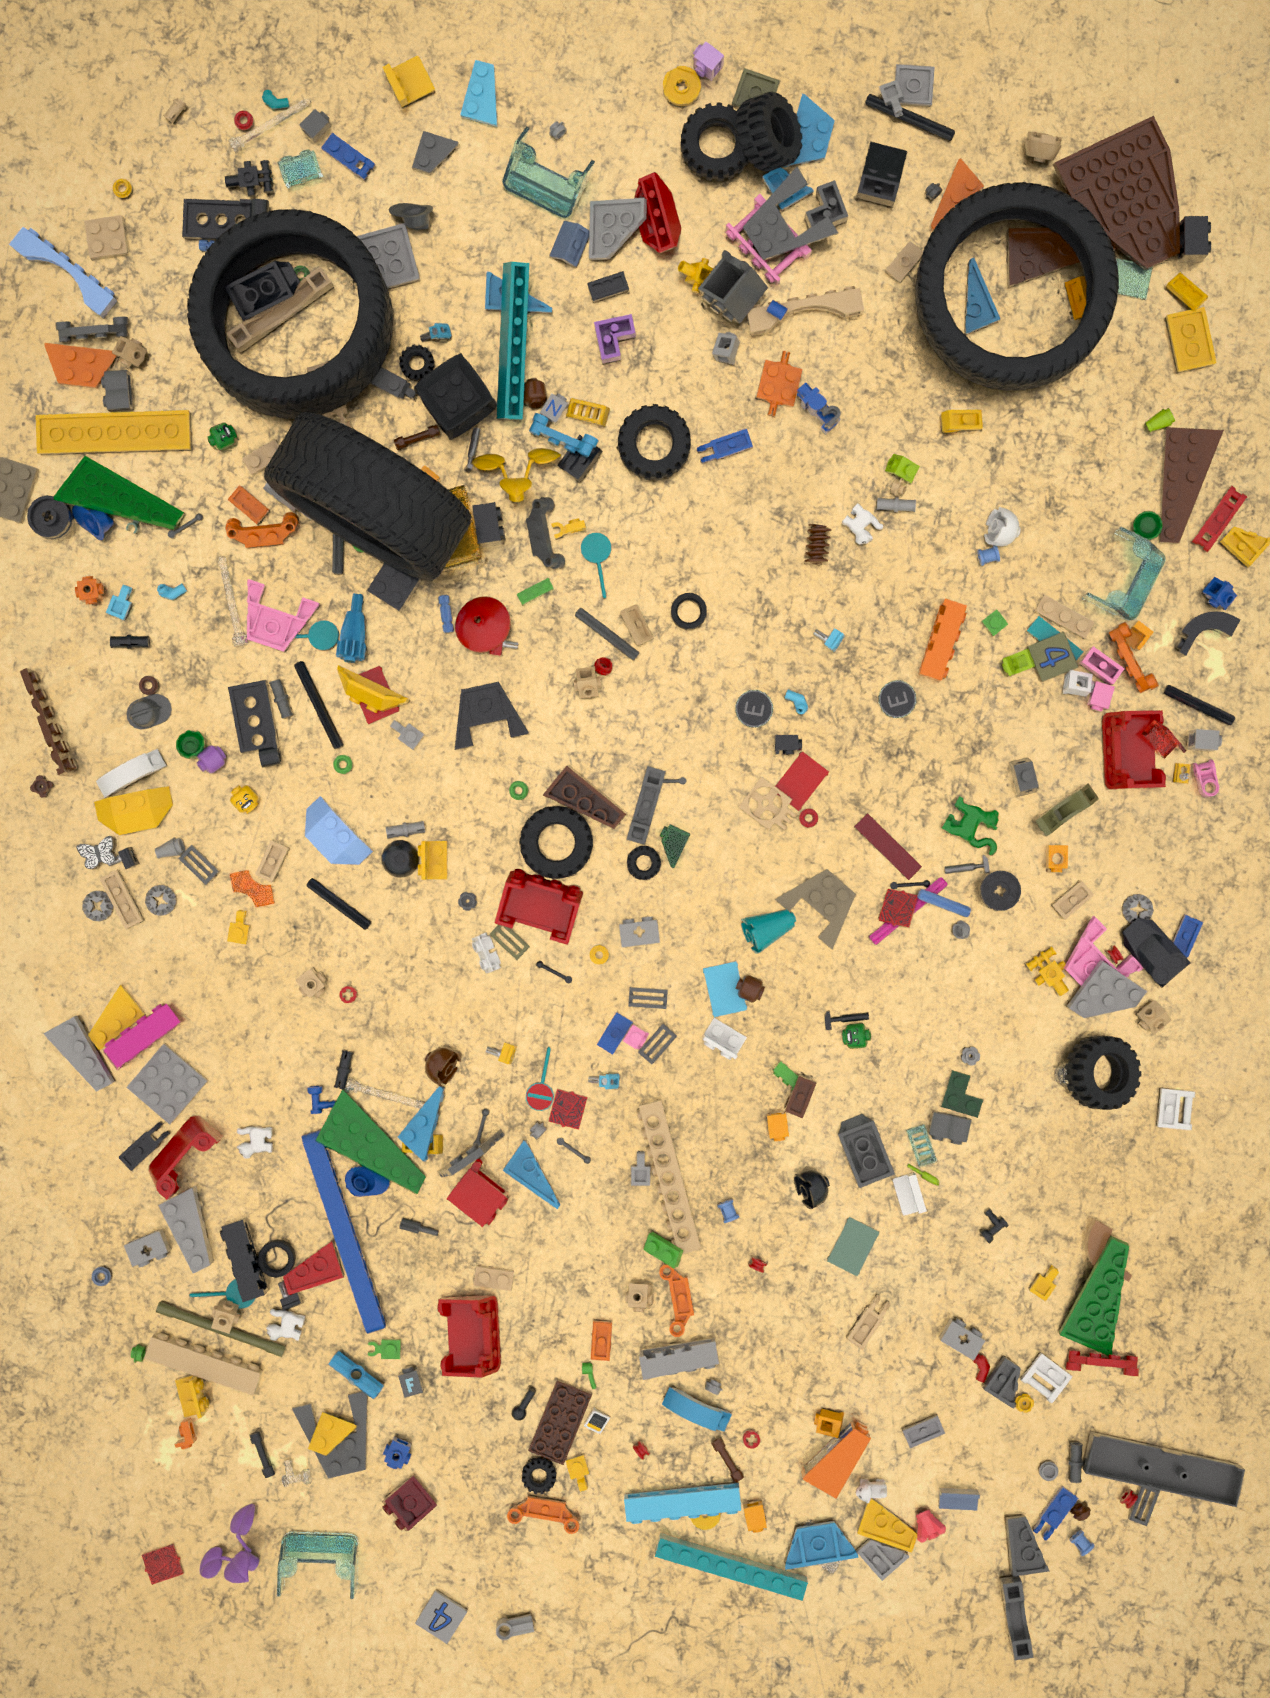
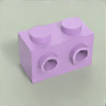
M705 42L703 45H698L693 52L695 55L693 57V67L699 76H705L712 81L723 67L724 55L708 42Z

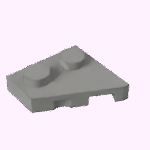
M873 1539L867 1540L856 1550L881 1581L910 1557L908 1553Z

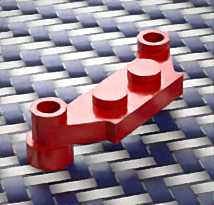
M1069 1350L1066 1370L1081 1371V1365L1086 1364L1123 1368V1375L1139 1376V1368H1137L1138 1356L1126 1355V1359H1120V1355L1109 1354V1358L1101 1357L1100 1353H1090L1089 1356L1080 1355L1081 1351Z

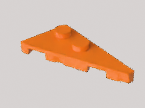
M961 158L956 164L930 225L932 231L951 208H954L964 198H968V196L984 188L983 183Z

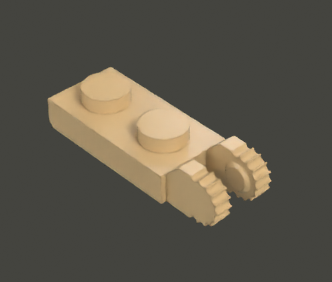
M878 1295L874 1297L869 1307L867 1306L846 1338L862 1350L884 1319L883 1316L891 1305L887 1301L883 1304L879 1314L875 1312L874 1308L880 1301V1296Z

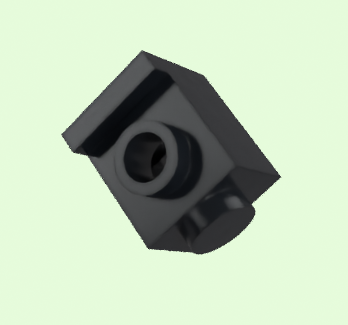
M798 735L774 736L775 755H779V751H783V755H792L794 751L802 750V739H798Z

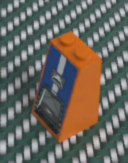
M851 1421L840 1432L838 1438L834 1437L802 1468V1479L837 1499L871 1440L867 1430L868 1427L859 1421L857 1423Z

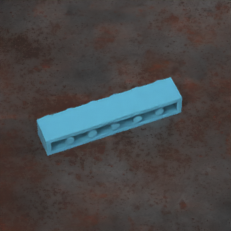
M739 1483L631 1493L624 1496L626 1522H631L632 1524L642 1523V1520L658 1522L663 1518L678 1520L683 1516L697 1518L703 1514L717 1516L723 1512L736 1514L738 1511H741Z

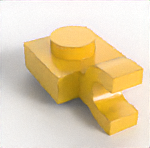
M580 518L568 521L569 524L565 526L558 522L551 523L552 528L559 527L561 530L558 534H554L555 539L565 534L586 530L584 520L580 521Z
M237 910L236 922H230L228 942L247 944L250 925L245 924L246 910Z
M1051 1265L1045 1277L1039 1274L1029 1288V1291L1046 1302L1056 1287V1284L1052 1281L1058 1275V1269Z
M580 1455L567 1459L565 1462L570 1478H577L580 1492L587 1490L588 1486L585 1475L589 1474V1469L585 1456Z

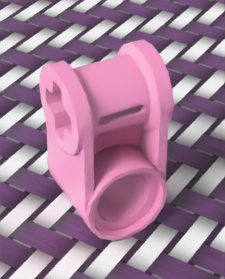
M1213 759L1201 764L1193 763V772L1199 793L1203 797L1216 795L1219 791V784ZM1207 783L1213 786L1212 793H1207L1205 791V785Z

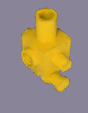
M702 258L701 262L691 264L683 260L678 265V271L687 275L685 282L693 285L691 291L694 293H699L698 288L714 269L708 266L709 259Z
M1051 946L1047 951H1041L1039 957L1034 956V960L1026 963V966L1030 971L1039 966V969L1036 971L1040 976L1035 979L1036 984L1040 986L1045 983L1048 987L1053 986L1058 995L1062 996L1069 991L1062 980L1065 977L1062 970L1066 963L1061 961L1057 964L1055 960H1049L1050 957L1057 954Z

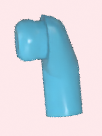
M182 583L175 588L168 587L165 584H160L157 587L158 594L170 600H174L187 592Z
M787 690L785 699L794 702L798 714H804L808 710L804 695Z

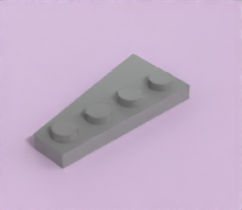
M77 1015L43 1033L96 1092L115 1082Z

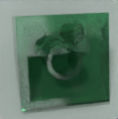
M669 824L668 827L664 826L660 837L663 838L661 842L670 867L675 868L690 833Z

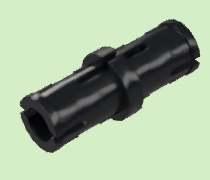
M132 634L127 636H110V648H127L128 650L133 648H150V636H132Z
M342 1049L340 1063L336 1068L338 1072L334 1088L346 1090L348 1074L352 1070L350 1065L354 1054L353 1051Z

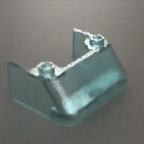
M526 126L514 143L502 180L503 186L508 191L562 218H567L574 211L588 183L595 161L591 160L584 172L579 170L571 172L569 178L558 174L535 162V149L525 143L530 129Z
M1119 527L1115 534L1133 542V553L1143 559L1127 593L1114 590L1108 594L1106 600H1103L1088 592L1083 595L1082 599L1124 620L1131 621L1138 617L1166 558L1164 553L1148 539L1123 527Z
M286 1533L281 1541L278 1561L277 1597H281L285 1589V1578L292 1577L296 1573L297 1563L336 1564L335 1571L339 1578L351 1580L350 1599H354L357 1593L359 1542L357 1537L350 1533Z

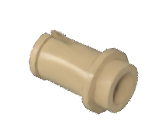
M178 97L172 100L173 104L163 115L172 123H174L181 111L186 109L185 106L187 105Z

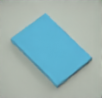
M736 961L703 968L713 1011L712 1015L714 1017L747 1010L745 1000L738 997V990L735 989L740 978Z

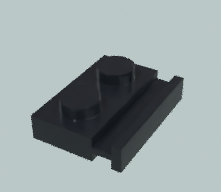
M579 435L577 440L582 441L583 437ZM596 446L592 449L589 457H585L577 451L575 453L567 451L557 466L581 482L603 451Z

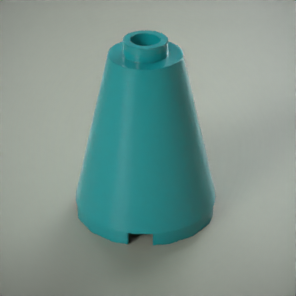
M781 910L745 917L741 919L743 921L741 927L747 943L751 942L753 944V947H751L752 951L755 954H759L794 928L796 917L793 912Z

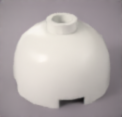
M999 507L998 510L994 509L990 513L986 522L989 528L988 534H984L985 541L994 546L1009 545L1020 534L1017 516L1012 511Z

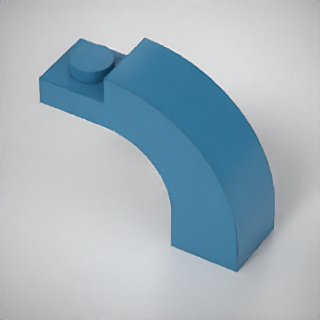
M669 1387L662 1402L663 1406L675 1414L713 1431H725L732 1416L726 1410L704 1404L684 1391Z

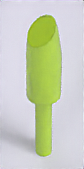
M910 1164L907 1165L908 1168L920 1174L924 1180L939 1186V1180L926 1171L922 1172Z

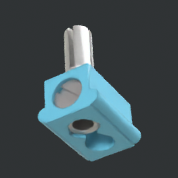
M435 323L434 326L429 327V332L420 335V340L425 341L430 338L450 339L449 325L447 323Z
M835 628L830 636L818 629L813 633V635L825 642L824 645L833 652L836 651L845 637L842 632Z
M619 1074L599 1075V1077L589 1076L588 1079L593 1080H588V1082L599 1084V1087H605L606 1090L618 1089L620 1076Z

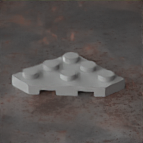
M647 199L590 201V260L610 259L646 220Z
M1100 960L1067 1007L1081 1017L1088 1018L1134 1008L1139 1004L1147 991Z

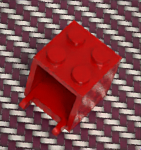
M476 1159L446 1199L481 1227H484L485 1224L489 1226L497 1215L495 1211L497 1209L502 1210L506 1205L509 1192L480 1170L483 1161Z

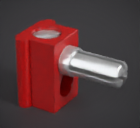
M505 640L499 647L489 651L488 655L501 656L502 647L517 649L518 646L513 645H518V642Z

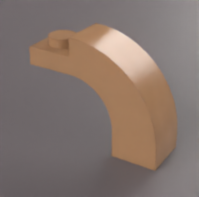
M1094 1218L1087 1229L1085 1237L1086 1254L1093 1267L1113 1231L1112 1228ZM1125 1270L1124 1280L1129 1282L1132 1274Z

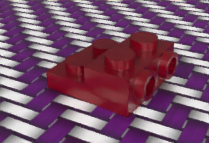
M411 1476L381 1501L384 1504L382 1509L388 1516L391 1514L396 1519L394 1523L401 1531L403 1529L405 1531L412 1529L437 1506L414 1476Z

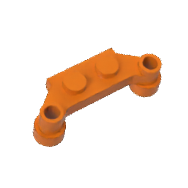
M287 512L283 516L282 523L241 527V522L238 519L230 518L226 522L225 530L229 538L236 539L245 544V548L283 544L284 539L298 525V516L293 512Z
M1126 622L1119 624V627L1110 631L1109 634L1113 642L1117 641L1119 647L1117 652L1121 660L1125 659L1128 664L1126 666L1130 677L1134 676L1137 680L1135 684L1140 693L1150 688L1151 690L1155 689L1159 684L1154 674L1144 675L1126 641V638L1132 636Z
M663 1264L659 1269V1275L662 1279L669 1281L675 1319L670 1324L669 1331L672 1336L680 1337L684 1334L688 1319L694 1315L688 1277H683L669 1265ZM669 1268L670 1272L664 1273L663 1270ZM679 1325L680 1329L675 1330L673 1327Z
M528 1496L527 1500L510 1508L507 1513V1519L512 1524H518L522 1517L526 1516L563 1523L565 1531L569 1534H574L579 1530L578 1519L565 1506L566 1502ZM512 1512H517L518 1515L515 1516L512 1514ZM569 1522H574L575 1525L571 1526Z

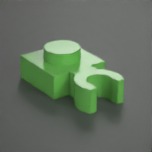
M382 1339L381 1344H378L376 1341L368 1342V1345L375 1347V1351H369L368 1356H375L381 1353V1359H401V1339Z

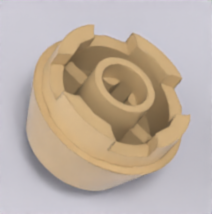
M1028 131L1027 138H1025L1026 155L1034 157V161L1045 163L1046 159L1054 160L1062 147V137Z

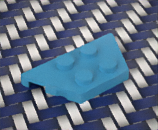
M805 94L801 96L797 111V120L800 123V132L802 133L800 155L794 163L784 167L824 160L835 120Z
M835 1521L796 1527L785 1562V1570L859 1557L857 1551Z

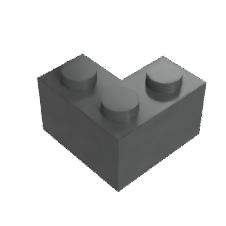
M836 181L818 186L816 195L821 206L806 211L805 220L808 228H811L827 216L831 219L834 226L846 222L849 216Z

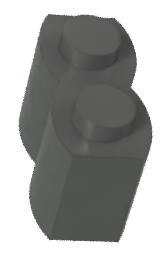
M128 370L104 371V377H101L102 388L106 390L105 396H103L104 407H107L109 412L133 410L130 372Z
M933 1111L928 1134L932 1135L934 1140L943 1141V1138L951 1139L953 1144L962 1145V1142L967 1143L972 1120L962 1116Z

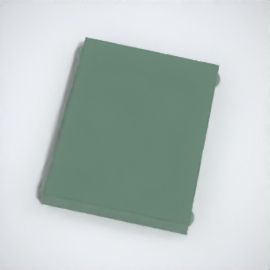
M851 1217L847 1218V1222L827 1258V1262L858 1277L880 1232Z

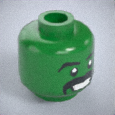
M226 422L211 427L209 429V436H207L210 446H215L219 451L234 445L235 439H237L233 426L231 424L228 425Z
M863 1023L849 1024L842 1031L843 1043L850 1049L865 1048L868 1041H871V1031Z

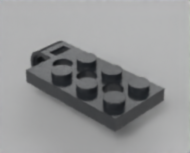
M184 199L182 237L185 239L216 240L222 233L236 224L237 217L244 216L248 218L256 214L268 212L269 201L265 199H240V201ZM202 214L207 215V222L199 224L197 221L198 217ZM220 215L227 217V221L223 225L217 224V218Z
M261 680L228 687L240 753L258 750L262 768L281 765L282 760L267 681ZM249 697H253L256 700V704L252 708H248L245 703ZM252 716L259 718V724L255 727L249 724V719ZM257 734L263 738L262 744L258 746L253 743V737Z

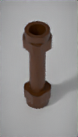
M436 424L429 426L428 430L405 438L401 436L393 440L396 449L402 450L407 448L406 445L429 437L433 439L441 434Z
M721 1437L713 1440L711 1444L714 1450L719 1452L730 1470L732 1480L735 1483L742 1480L744 1475L740 1468L736 1467L726 1451L724 1441Z

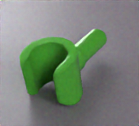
M582 1363V1374H588L592 1389H596L593 1365L591 1363Z

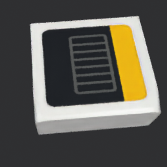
M593 1408L584 1423V1427L601 1434L610 1417Z

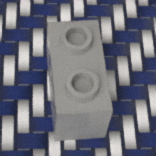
M1190 730L1188 750H1218V747L1222 745V735H1219L1220 731Z
M653 916L643 917L640 922H634V919L622 920L623 924H619L622 947L660 943L657 919L653 920ZM637 926L645 929V933H642L641 937H638V934H634Z
M163 1229L124 1245L132 1267L138 1265L139 1268L150 1263L149 1260L153 1258L160 1260L167 1257V1253L171 1250ZM146 1247H148V1248L151 1247V1248H152V1251H150V1252H149V1251L145 1252L144 1249H145Z
M950 1318L939 1336L940 1341L974 1361L985 1343V1339L982 1337L983 1333L975 1328L972 1330L965 1327L966 1323L958 1318L956 1320ZM960 1335H962V1336L966 1335L967 1340H964V1339H963V1340L961 1341L960 1338H959V1336H960Z

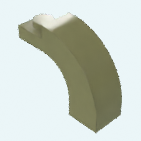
M1087 783L1040 815L1036 822L1040 830L1047 837L1069 819L1093 805L1099 798L1089 783Z

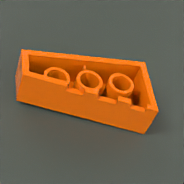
M946 598L941 601L918 675L939 682L942 681V678L946 679L949 667L946 666L948 660L953 658L955 652L953 646L955 642H958L961 633L959 628L961 623L963 624L965 621L967 605Z

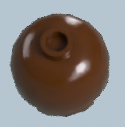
M440 1047L433 1052H429L425 1057V1073L427 1077L440 1087L442 1086L441 1083L446 1085L457 1072L458 1068L455 1065L457 1061H461V1055L448 1047Z

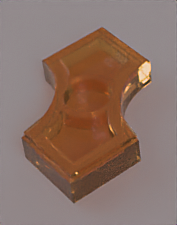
M249 870L230 873L233 892H241L248 895L253 900L255 907L275 904L272 885L258 883L253 879Z

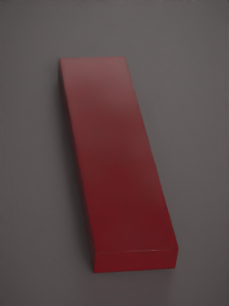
M868 813L854 826L907 880H910L922 868Z

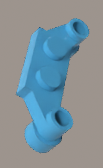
M535 413L532 419L533 423L529 429V432L533 435L539 436L541 434L548 438L549 443L555 446L563 445L567 451L571 453L577 451L585 457H589L592 449L596 447L599 441L589 434H585L582 441L553 430L546 426L549 419L539 413Z

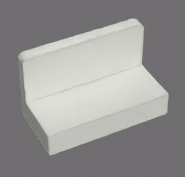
M913 1172L893 1178L902 1214L905 1216L915 1212L919 1214L927 1212L916 1174Z

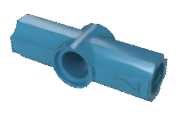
M340 1351L333 1356L328 1364L345 1377L350 1384L358 1387L373 1400L384 1387L383 1384L364 1371L362 1366L356 1365ZM358 1371L362 1376L356 1380L351 1377V1373Z

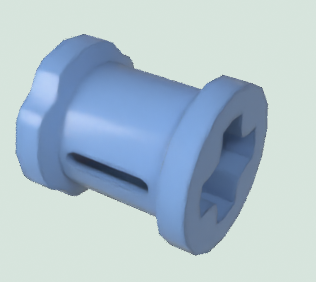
M997 546L986 550H977L981 566L992 561L1000 562Z
M733 1199L717 1205L724 1217V1223L731 1222L740 1217L739 1214H736L732 1204Z
M1082 1530L1076 1532L1069 1539L1079 1549L1081 1556L1088 1554L1095 1546L1094 1543L1089 1542Z

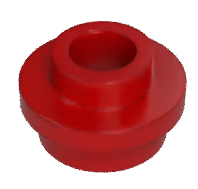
M239 111L234 117V123L238 129L248 130L253 125V117L248 111ZM246 118L247 122L242 124L241 119Z
M606 657L597 659L593 665L595 666V671L600 675L606 676L612 671V662Z
M804 809L799 815V821L804 827H813L818 822V814L813 809ZM807 814H810L812 816V820L810 822H807L805 820V816Z

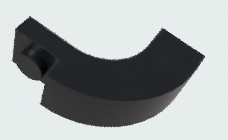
M1219 611L1203 613L1192 618L1179 631V634L1185 638H1181L1177 643L1176 648L1178 650L1176 654L1185 657L1196 637L1206 630L1215 631L1227 638L1232 637L1241 619Z

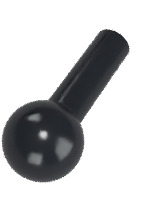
M529 1388L520 1405L512 1409L511 1415L515 1420L521 1421L526 1417V1408L536 1393V1390L533 1388Z

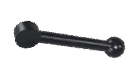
M924 880L923 882L898 884L892 882L890 887L891 889L911 886L929 887L930 881Z
M537 961V968H543L557 975L568 984L572 982L571 976H565L544 965L542 961Z

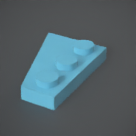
M475 60L460 117L497 127L494 65Z

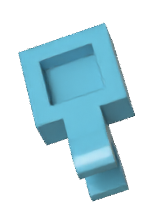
M123 585L119 596L112 595L106 613L125 620L132 602L127 601L132 588Z

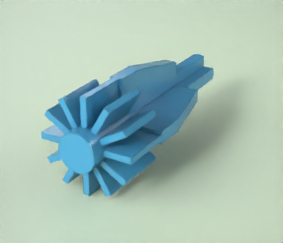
M353 593L351 611L346 613L341 628L340 641H337L336 657L344 659V662L355 663L356 660L362 661L365 658L364 615L361 612L362 594Z

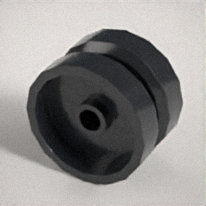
M54 496L38 497L31 503L27 513L28 524L33 532L48 540L63 539L74 526L75 518L72 509L67 503L54 500Z

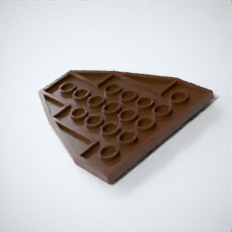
M1154 116L1053 164L1066 194L1082 203L1103 226L1111 244L1143 270H1147L1180 253V213L1171 150Z

